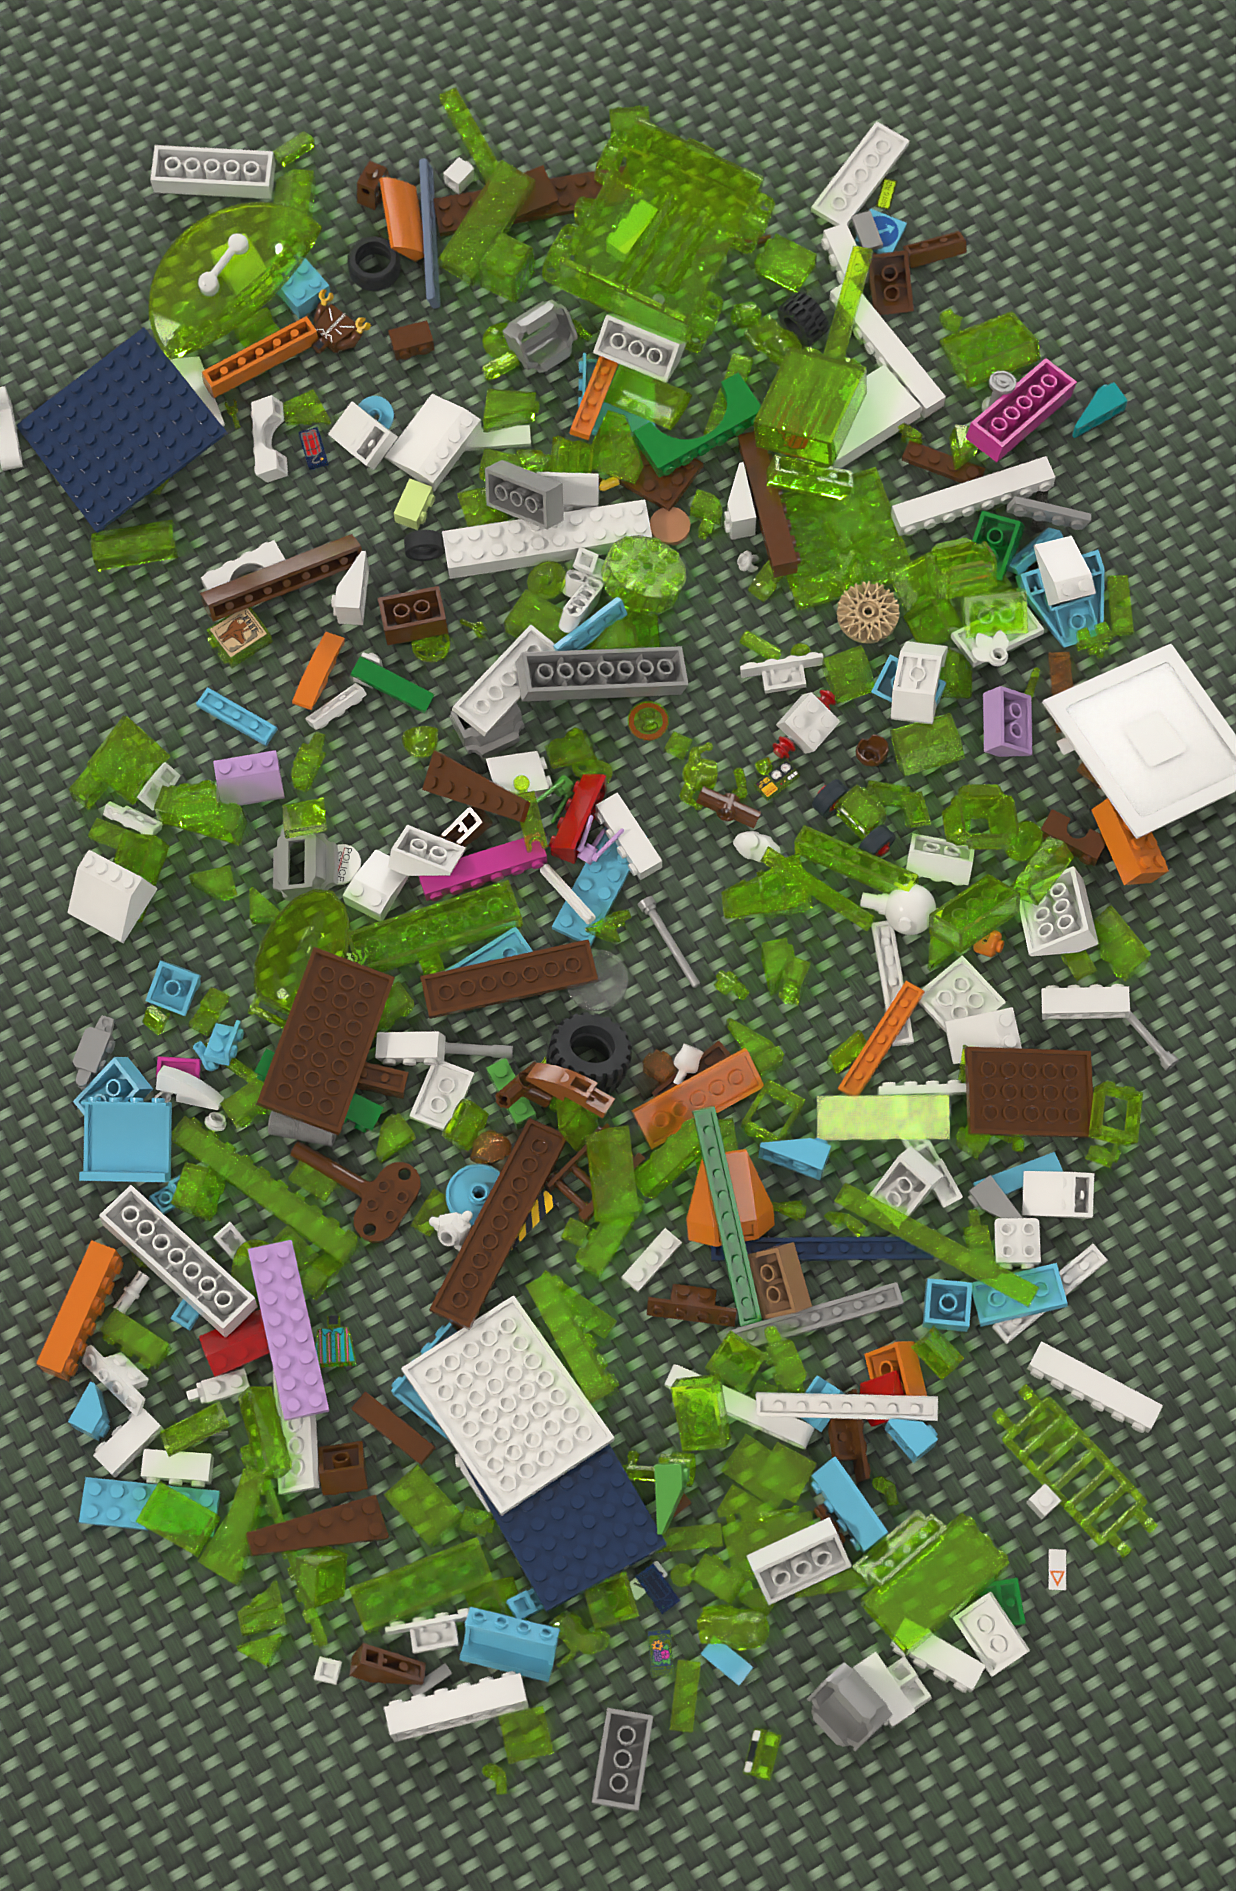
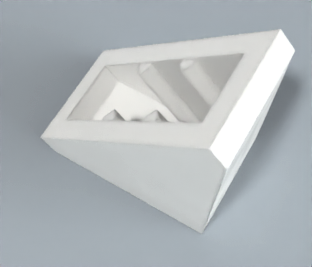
M231 1222L213 1236L217 1244L238 1267L249 1259L248 1249L252 1247Z

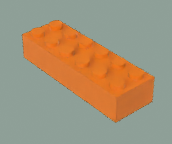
M91 1240L36 1363L44 1372L69 1381L70 1377L75 1376L78 1369L77 1361L80 1356L85 1354L87 1348L86 1341L89 1335L92 1336L96 1329L95 1321L97 1316L103 1313L105 1298L107 1294L110 1295L114 1288L113 1280L116 1274L119 1275L123 1268V1259L116 1249Z

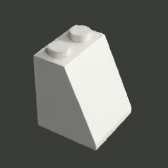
M538 751L486 759L494 783L503 786L505 789L530 802L535 801L553 786L550 775L546 776L544 772L545 769H548L545 758H540Z

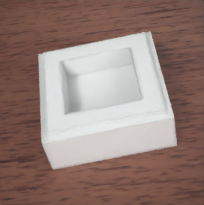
M320 1656L314 1680L337 1685L343 1662Z

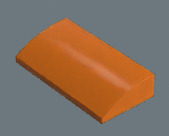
M382 177L379 181L390 246L393 250L416 262L424 257L423 226L416 186L402 180Z

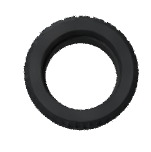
M378 236L366 237L357 241L349 251L347 258L349 274L353 282L361 289L374 292L382 291L393 285L398 279L401 271L399 253L391 248L389 240ZM373 254L383 255L390 260L389 266L379 273H366L358 267L363 258Z

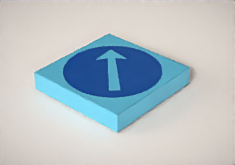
M870 209L869 211L872 213L883 243V248L873 250V252L878 254L894 252L907 223ZM856 236L855 243L856 245L861 246L859 239Z

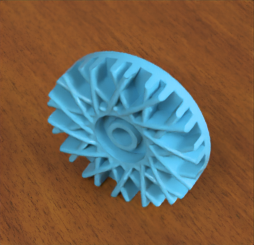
M471 1164L458 1170L450 1179L446 1189V1204L449 1213L457 1212L463 1214L465 1211H471L473 1217L469 1222L472 1228L501 1172L486 1164ZM482 1194L483 1197L475 1198V1195Z

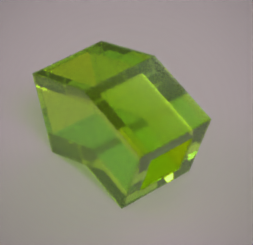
M951 308L940 313L939 321L946 330L958 333L963 317L954 314Z

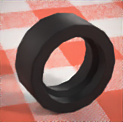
M417 530L409 533L404 538L405 555L411 560L429 561L440 557L444 552L442 535L437 531Z

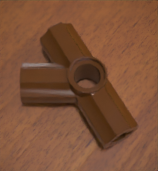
M536 1062L530 1064L495 1094L496 1103L501 1108H510L522 1097L545 1108L550 1104L553 1095L526 1080Z

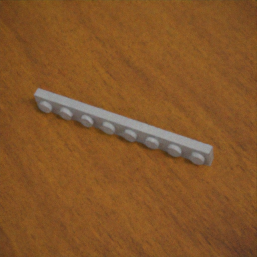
M895 1282L812 1306L796 1313L774 1317L727 1331V1336L732 1352L735 1354L901 1306L904 1302L898 1283Z

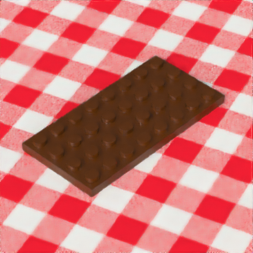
M313 947L256 1105L339 1135L395 977Z

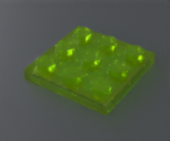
M123 715L87 762L86 766L129 804L134 805L138 800L137 796L145 784L171 755L128 716Z

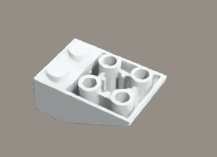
M354 402L349 404L328 433L347 451L372 469L377 467L398 438V436Z
M1023 1171L1022 1215L1081 1219L1093 1218L1094 1173Z

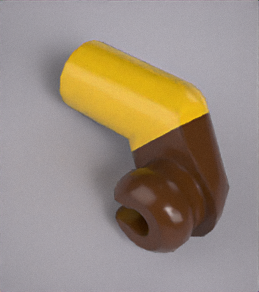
M616 475L606 480L599 476V490L606 491L620 485Z

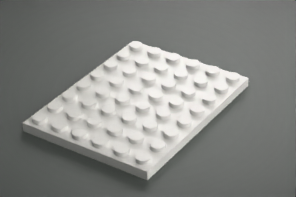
M514 1295L476 1319L470 1330L462 1328L401 1368L412 1387L501 1516L614 1441V1436Z

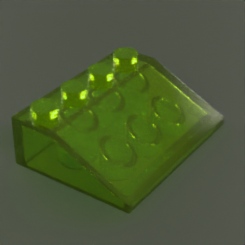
M1012 311L939 339L958 378L967 389L989 381L990 376L994 372L1005 371L1010 373L1041 360L1038 339Z

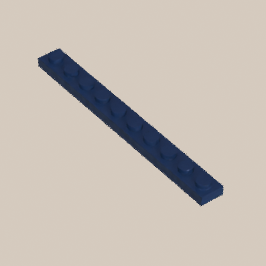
M932 1237L759 1238L745 1241L747 1254L794 1242L799 1261L933 1260ZM711 1246V1262H725L722 1246Z

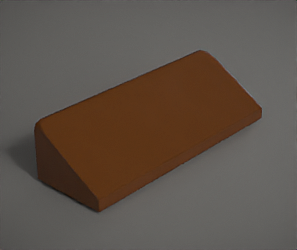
M956 231L905 245L903 250H908L909 266L914 268L965 254L967 247L966 240L961 232Z

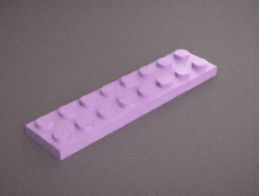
M292 1240L248 1249L284 1421L329 1412Z

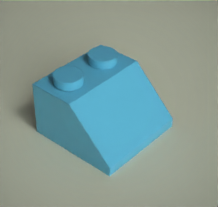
M90 1382L68 1422L76 1430L99 1441L101 1437L104 1438L110 1429V1425H108L110 1419L102 1391L94 1383Z
M890 1419L885 1427L887 1433L913 1463H916L929 1452L938 1440L936 1438L938 1434L930 1424L926 1426L921 1421Z

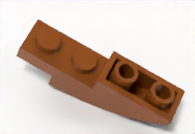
M536 1063L526 1077L528 1082L561 1101L568 1098L601 1118H604L615 1098L597 1089V1082L577 1072L556 1065Z

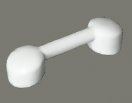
M233 234L228 239V250L211 272H205L199 277L198 285L204 295H215L219 290L217 276L234 254L241 255L248 251L249 243L244 235Z

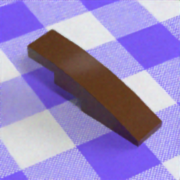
M366 1391L351 1408L353 1412L421 1466L436 1449L418 1432Z

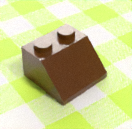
M363 1441L318 1447L319 1478L323 1496L368 1489Z

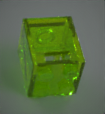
M497 231L478 261L480 286L516 303L535 273L534 265L536 260H534L533 247Z

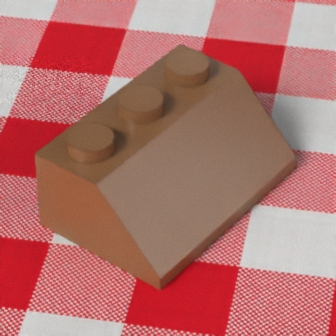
M794 1242L748 1254L763 1320L796 1313L812 1307Z

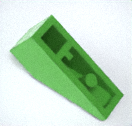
M686 1462L658 1463L654 1465L657 1534L667 1532L687 1482L690 1480L689 1468H686Z

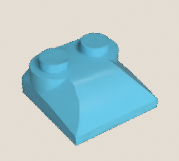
M160 961L145 1001L186 1016L194 994L200 987L201 975L180 966Z

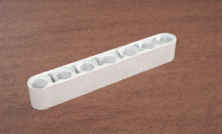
M674 1364L664 1384L665 1387L802 1449H806L815 1429L810 1424L795 1417L756 1416L755 1399L679 1365Z

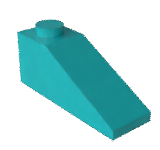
M1115 382L1109 385L1105 384L1097 390L1074 427L1072 434L1074 439L1125 410L1128 400Z

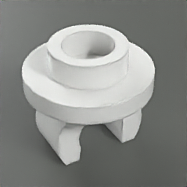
M745 551L738 557L737 564L741 571L748 570L749 572L758 570V567L754 566L752 562L758 561L759 557L752 555L750 551Z

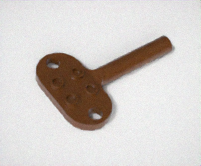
M300 1141L295 1144L290 1154L293 1158L361 1197V1203L354 1215V1227L358 1235L370 1243H382L391 1238L421 1190V1179L417 1170L404 1162H394L387 1165L375 1180L367 1181ZM402 1170H409L411 1176L407 1180H401L399 1173ZM366 1226H375L376 1232L370 1236L364 1233Z

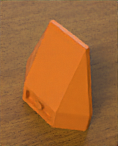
M741 1149L725 1152L744 1241L759 1239L775 1225L772 1202L747 1150ZM702 1159L686 1218L688 1239L715 1247L722 1246Z

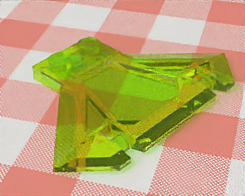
M732 1484L718 1507L717 1513L719 1518L726 1517L727 1525L722 1526L721 1529L735 1583H743L745 1592L738 1593L740 1602L767 1617L776 1602L768 1604L759 1583V1588L753 1589L752 1581L757 1580L747 1555L814 1525L811 1511L786 1516ZM740 1513L742 1521L736 1522L734 1514Z

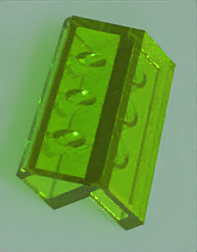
M917 1509L852 1566V1570L866 1584L882 1588L948 1530V1527L933 1514L926 1517Z

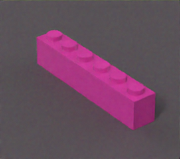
M537 833L461 857L450 875L418 877L426 901H438L445 895H456L470 887L479 888L486 882H497L502 880L504 876L511 874L519 875L529 868L538 869L548 862L541 837Z

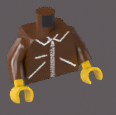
M321 290L319 298L322 301L318 303L313 321L318 339L312 344V348L319 354L326 348L334 353L354 348L363 336V330L367 331L370 329V323L366 322L363 326L365 318L360 317L354 322L332 304L328 306L327 303L333 300L334 295L329 293L328 298L325 299L326 290Z

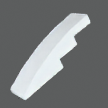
M918 1122L897 1132L906 1149L910 1146L913 1147L944 1175L932 1190L942 1207L944 1208L961 1199L963 1196L942 1158L940 1159L930 1140H927Z

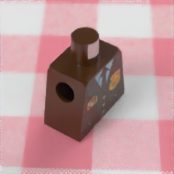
M372 161L367 163L357 181L358 204L376 210L382 199L379 179L382 177L391 178L386 167Z

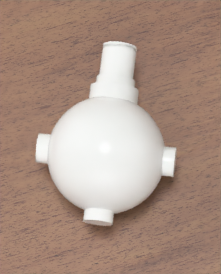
M903 884L895 888L890 894L876 895L863 892L860 907L874 909L879 914L885 915L889 925L897 932L905 935H915L925 931L933 921L939 922L941 909L936 908L932 894L917 884Z

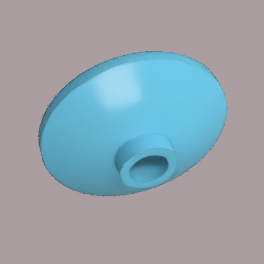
M370 396L359 403L358 406L373 418L379 414L377 421L387 429L391 427L394 420V411L391 404L385 398Z

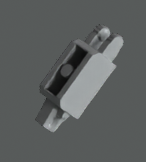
M102 1015L95 1028L89 1027L85 1029L74 1056L73 1063L78 1070L75 1081L78 1088L82 1091L108 1064L106 1061L108 1054H111L114 1050L115 1041L112 1033L115 1021L110 1017Z

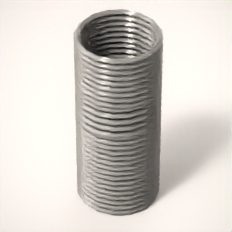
M271 1111L268 1123L269 1135L307 1141L324 1146H333L336 1134Z

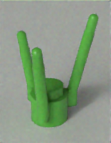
M562 775L553 783L549 790L533 801L535 804H538L552 792L558 797L565 796L551 820L552 824L555 823L568 799L573 795L571 790L574 788V784L567 776Z

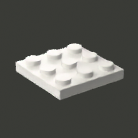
M963 956L958 958L922 989L925 991V994L919 1001L923 1009L945 1032V1021L996 1011L1006 1004V1001Z

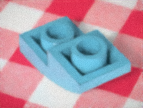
M186 1171L169 1181L168 1186L150 1195L149 1201L162 1214H166L196 1193L199 1187Z
M716 1636L712 1638L701 1652L702 1656L738 1685L742 1683L753 1669L748 1662Z

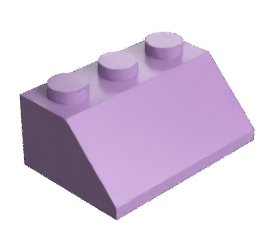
M1002 686L983 693L984 752L999 757L1032 755L1031 696Z
M276 750L213 761L222 809L285 798Z

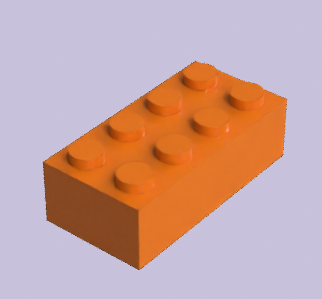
M1108 798L1092 809V813L1124 885L1152 883L1169 872L1166 861L1152 832L1136 839Z

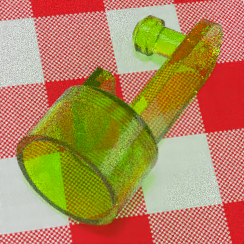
M635 1450L629 1451L627 1455L628 1464L622 1465L629 1479L655 1481V1468L638 1466L637 1460H639L640 1454ZM672 1451L671 1454H659V1463L686 1462V1468H689L690 1480L687 1482L686 1487L693 1486L696 1473L695 1453Z

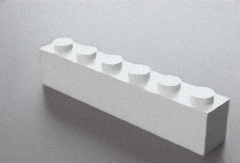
M1042 1341L1027 1368L1031 1371L1030 1374L1041 1380L1045 1378L1051 1381L1050 1384L1059 1390L1064 1388L1070 1391L1072 1397L1083 1401V1399L1089 1401L1096 1410L1108 1411L1112 1414V1418L1120 1422L1125 1420L1132 1424L1131 1427L1141 1433H1144V1431L1148 1433L1151 1430L1163 1406Z

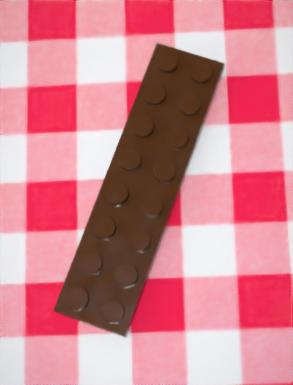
M589 939L420 976L429 1019L598 982Z

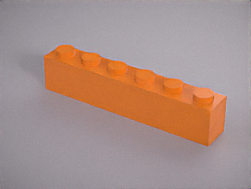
M306 316L201 372L203 383L214 399L312 347V344L318 339L317 331Z

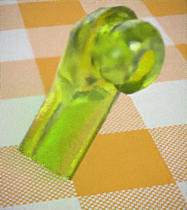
M736 768L733 773L738 789L733 790L732 794H735L740 799H744L747 796L745 773L743 768Z
M882 1476L874 1478L872 1486L886 1495L887 1505H898L895 1484Z
M493 1763L484 1765L482 1774L495 1782L496 1795L507 1794L505 1771Z

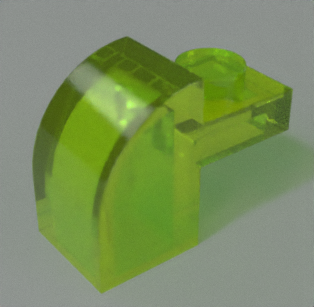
M697 489L690 506V515L702 519L698 529L699 539L706 541L708 534L712 535L715 524L721 526L722 505L713 494Z

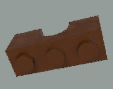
M1052 809L1041 827L1038 837L1045 844L1060 848L1064 854H1072L1078 857L1082 863L1095 866L1106 847L1102 834L1089 829L1085 837L1080 839L1073 838L1067 832L1071 818Z

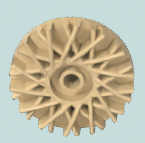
M863 581L862 584L857 585L855 583L854 587L850 586L848 591H844L837 607V620L840 628L849 638L860 643H876L887 638L896 628L900 613L899 604H897V599H894V593H890V589H884L883 584L878 586L877 582L874 585L870 584L871 581H868L867 584Z

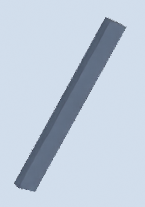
M424 158L419 160L426 299L432 308L435 309L440 308L441 305L436 215L433 198H435L433 168L428 160Z

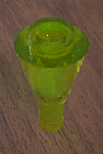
M803 1200L780 1203L772 1202L773 1211H778L780 1214L800 1222L801 1218H805L807 1206L803 1205Z

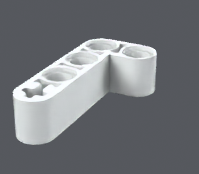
M5 386L0 387V464L3 471L23 467L12 403Z
M577 570L567 571L562 592L566 596L571 597V599L564 606L559 622V628L566 633L572 632L585 621L598 604L603 588V583L599 579Z

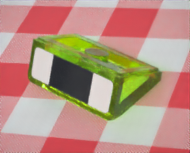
M754 1728L743 1774L770 1781L782 1735Z

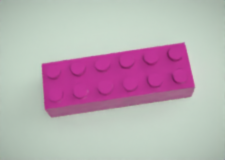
M1045 358L1016 383L1014 391L1002 395L971 422L966 439L994 461L998 462L1071 398L1077 381Z

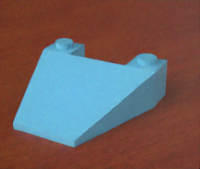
M1099 550L1082 554L1091 572L1096 594L1049 606L1039 568L1015 576L1022 598L1063 648L1103 635L1105 569Z

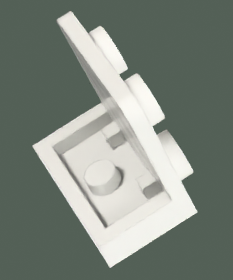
M1036 1218L996 1219L994 1222L995 1256L993 1258V1267H999V1270L1003 1271L1012 1270V1267H1021V1270L1038 1267L1041 1262L1039 1220Z

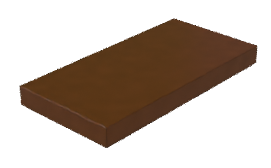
M543 165L470 194L485 232L558 203V198Z

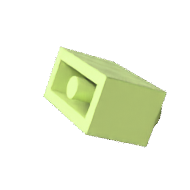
M409 479L394 511L395 522L418 530L420 524L425 523L427 518L426 511L428 507H432L435 500L432 486Z

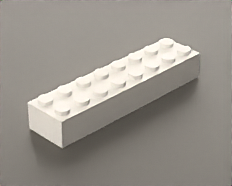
M132 1185L99 1215L105 1228L225 1338L258 1307L256 1299Z

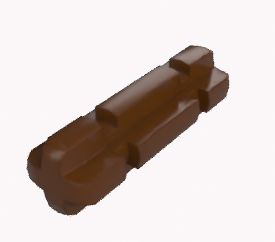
M825 1504L815 1507L814 1512L818 1518L820 1517V1521L830 1518L841 1543H845L844 1535L842 1532H839L840 1529L831 1514L827 1513L828 1509Z

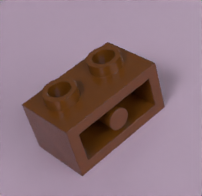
M427 320L388 330L396 360H407L412 356L426 355L435 350Z

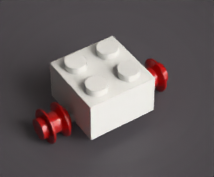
M820 690V698L816 697L812 692L803 694L776 724L788 736H780L778 738L779 744L773 743V752L779 758L783 759L784 757L788 759V752L795 751L794 743L805 754L814 752L839 724L840 720L830 711L829 707L830 704L836 705V697L831 691Z

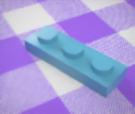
M1048 527L1013 557L1007 571L1018 575L1024 573L1032 563L1037 561L1033 545L1063 538L1061 531Z

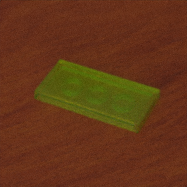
M324 797L282 805L283 827L286 839L328 830Z

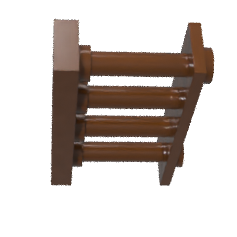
M608 1123L604 1127L599 1126L592 1134L594 1137L558 1173L554 1172L547 1179V1190L551 1193L557 1188L579 1208L578 1218L584 1225L645 1164V1157L642 1154L638 1153L636 1156H630L608 1135L611 1132ZM601 1141L625 1162V1167L620 1172L611 1168L593 1151ZM586 1156L609 1177L610 1182L605 1187H600L577 1166ZM570 1172L594 1192L595 1198L590 1203L588 1201L584 1202L562 1181Z

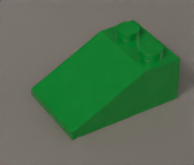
M982 511L962 570L1002 581L1018 549L1025 526L1021 521Z

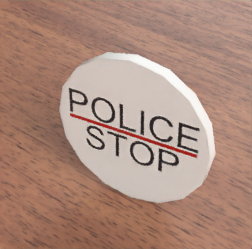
M340 844L337 845L339 851L337 885H344L351 882L360 870L361 858L352 846Z

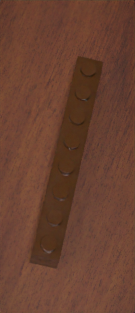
M762 430L743 433L738 436V447L742 462L744 463L773 577L798 573V564H801L799 552L794 550L796 547L794 535L790 536L789 531H792L790 519L785 517V514H787L785 502L781 503L780 498H783L781 486L776 485L778 475L776 469L772 470V465H774L772 453L768 454L767 449H769L768 438L763 437Z
M350 534L201 592L200 595L204 609L214 622L349 569L361 553V545L353 534Z

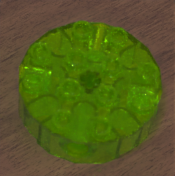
M640 535L625 536L613 543L601 568V576L605 583L604 588L613 599L619 597L624 607L643 613L644 610L662 613L673 607L686 582V567L678 552L662 543L660 539Z

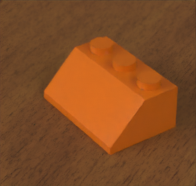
M914 1341L895 1342L864 1354L870 1380L893 1371H898L904 1396H927Z

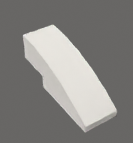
M163 1065L157 1074L156 1090L177 1094L176 1102L219 1110L224 1102V1097L215 1089L189 1073Z

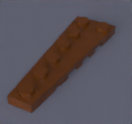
M433 751L422 790L525 823L530 801L492 782L487 777L458 763V761L444 753Z
M372 1495L250 1531L245 1534L252 1557L283 1553L285 1551L292 1552L309 1548H324L325 1546L386 1540L389 1538L377 1497Z

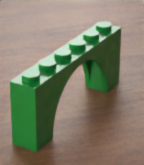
M739 372L721 382V390L726 399L727 408L720 424L710 433L695 439H677L659 431L651 421L633 431L634 441L659 478L664 475H670L681 465L689 464L697 456L707 454L713 447L723 445L729 438L739 436L745 429L757 426L764 419V409Z

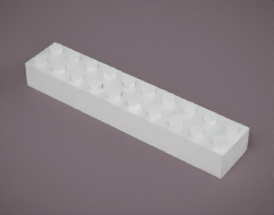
M645 500L564 512V521L549 529H544L518 519L442 531L450 579L573 560L576 558L579 547L599 555L652 547V533Z

